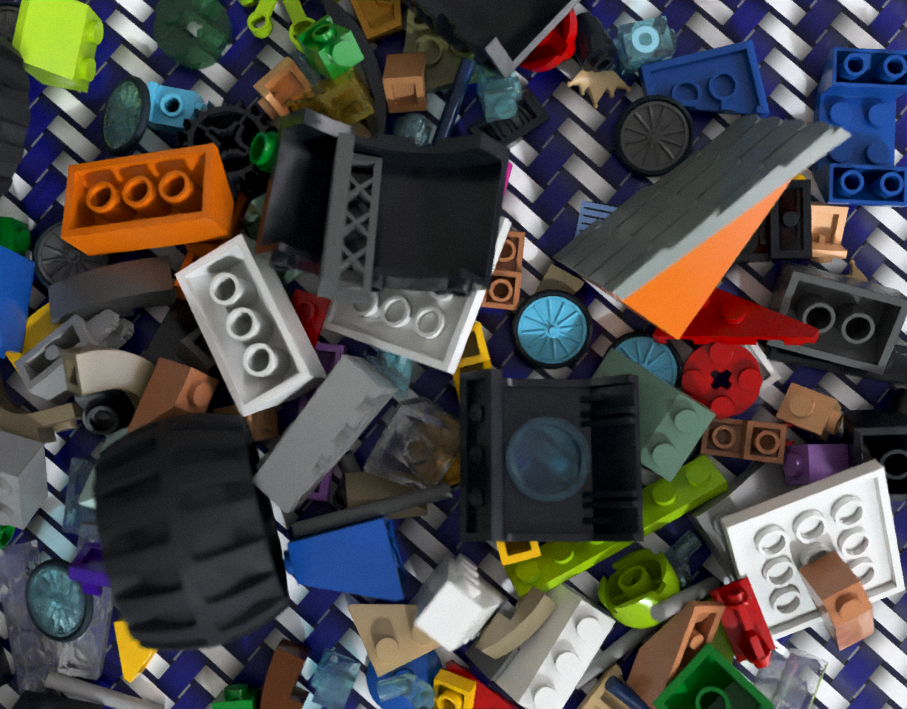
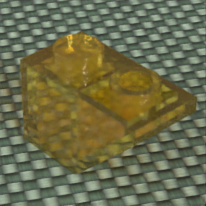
M355 66L336 79L326 78L285 101V105L290 113L307 107L319 114L348 125H353L375 113L373 98Z

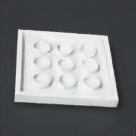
M500 216L493 271L512 224L503 216ZM342 280L338 282V286L361 289L358 283ZM385 288L384 292H371L368 304L331 299L322 328L454 375L486 290L472 291L470 297H457L447 292Z
M876 459L720 519L737 580L746 576L749 578L773 641L823 622L798 569L833 550L836 551L859 578L870 603L905 590L885 470Z

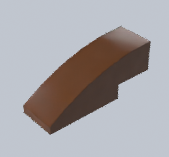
M282 638L275 649L266 674L260 709L303 708L309 691L297 687L296 683L310 654V649Z

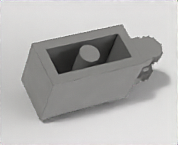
M109 308L100 311V314H96L89 321L74 314L14 362L27 392L60 406L73 396V392L67 390L61 350L80 346H105L119 349L128 339L130 340L133 337L135 324L125 318L120 319V315Z

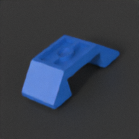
M833 47L830 50L814 100V123L827 122L831 126L842 127L851 136L812 164V175L825 204L903 208L907 206V167L894 166L896 99L907 92V50Z

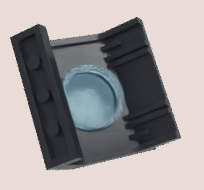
M496 369L460 373V541L644 542L638 375L622 374L592 379H517L502 377V371Z

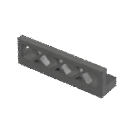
M338 132L333 156L317 296L368 304L371 294L383 158L353 153L355 135ZM357 167L372 170V178L359 185L351 176V168ZM357 197L369 209L366 214L358 219L347 210L348 203ZM366 223H367V231H366V229L363 227V225H365ZM355 232L365 243V247L352 255L343 245L344 237ZM364 258V263L362 266L359 261ZM351 267L362 279L361 289L338 286L340 273Z

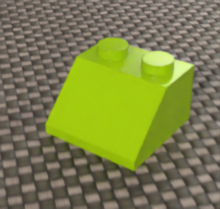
M21 0L12 46L20 52L24 60L22 64L24 70L43 85L87 93L89 82L93 81L96 74L94 58L97 45L103 40L104 28L102 20L89 5L78 0Z

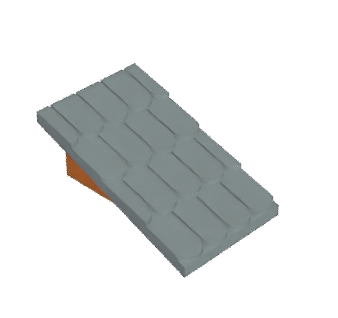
M756 114L740 117L701 151L695 148L689 153L687 159L662 176L652 186H646L638 190L602 222L596 219L552 258L582 276L642 319L679 340L792 178L851 135L842 127L831 126L827 122L805 123L801 119L787 121L777 116L761 118Z

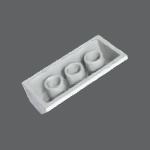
M242 233L177 272L175 276L240 415L248 416L300 397L321 385L327 378V374L275 269L269 266V260L254 255L256 240Z

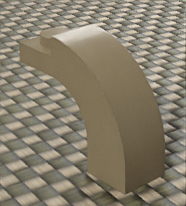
M80 346L61 350L67 390L80 395H86L104 390L120 389L130 398L136 412L155 369L153 363L136 354L105 346Z
M0 371V430L47 444L57 442L55 433L78 427L77 420L82 419L83 412L78 403H68L34 413L26 411L17 406L8 396Z

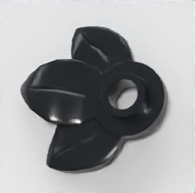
M120 389L104 390L86 395L73 392L74 400L83 409V424L87 430L94 434H111L121 424H130L135 414L132 401ZM100 410H106L110 413V416L107 419H99L95 414Z

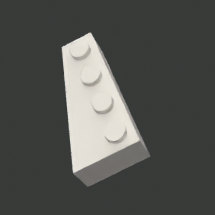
M450 551L420 587L414 622L415 625L449 652L457 649L463 643H468L470 639L473 640L476 636H479L483 626L490 619H493L509 600L479 576L476 571L478 566L462 553H459L456 557Z

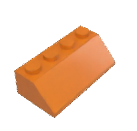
M214 143L69 165L61 238L88 256L232 238L234 200L218 147Z

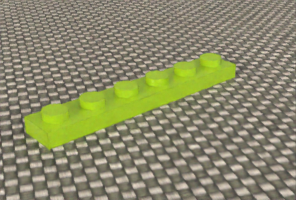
M706 454L682 466L671 482L661 478L642 489L644 537L728 490L727 481ZM552 541L539 547L541 556L508 564L504 569L519 598L528 593L532 586L546 593L634 542Z

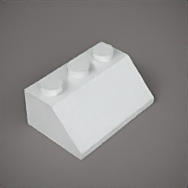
M565 583L545 593L557 604L556 608L543 625L529 639L517 647L520 651L497 682H495L519 705L526 709H563L616 622L605 608Z

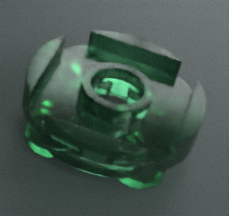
M161 0L155 8L154 36L158 46L169 59L188 69H204L214 65L223 57L221 53L226 49L227 44L230 46L232 41L233 28L229 15L221 3L217 0ZM191 22L203 25V28L197 30V37L191 38L187 32H184Z

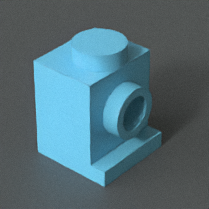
M152 81L148 82L147 88L150 94L148 125L153 130L177 134L178 131H185L183 127L184 118L196 120L193 115L194 108L202 112L207 111L205 101L196 91L162 86ZM174 103L179 104L178 110L172 112Z

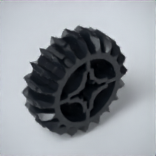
M224 97L221 103L222 106L215 107L208 100L207 111L202 112L194 108L193 115L196 120L184 118L183 127L185 131L177 132L176 138L180 145H177L175 149L214 143L218 147L234 203L238 198L237 193L242 192L251 200L253 196L252 188L256 187L264 192L266 189L264 179L269 180L270 173L259 170L256 164L251 163L249 159L250 147H248V138L250 135L255 137L259 132L267 133L273 131L279 133V130L276 126H271V118L268 114L260 115L259 108L255 104L246 110L245 103L241 99H239L235 106H230L229 101Z

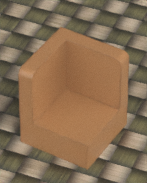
M425 52L387 55L382 81L389 113L427 111L428 98L424 79Z

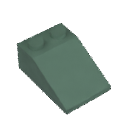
M611 347L592 378L622 374L638 375L641 464L671 482L716 414L709 407Z

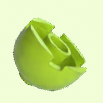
M643 548L630 552L611 565L617 571L608 580L603 575L599 582L597 593L600 602L616 620L631 628L644 629L664 622L665 620L658 622L652 618L650 614L651 607L680 592L679 579L667 557L660 551L659 554H653L651 549Z

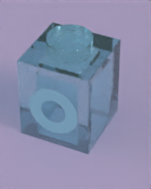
M666 15L620 25L614 38L622 76L638 72L641 65L671 59L674 51L677 49L676 34L673 28L668 27Z

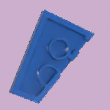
M752 40L641 65L638 69L644 96L657 94L669 96L680 102L687 111L740 116L756 114L762 118L770 114Z

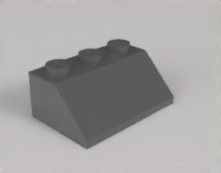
M784 261L771 295L770 310L818 328L819 337L815 344L784 345V340H765L766 345L883 375L907 317V297L897 289Z

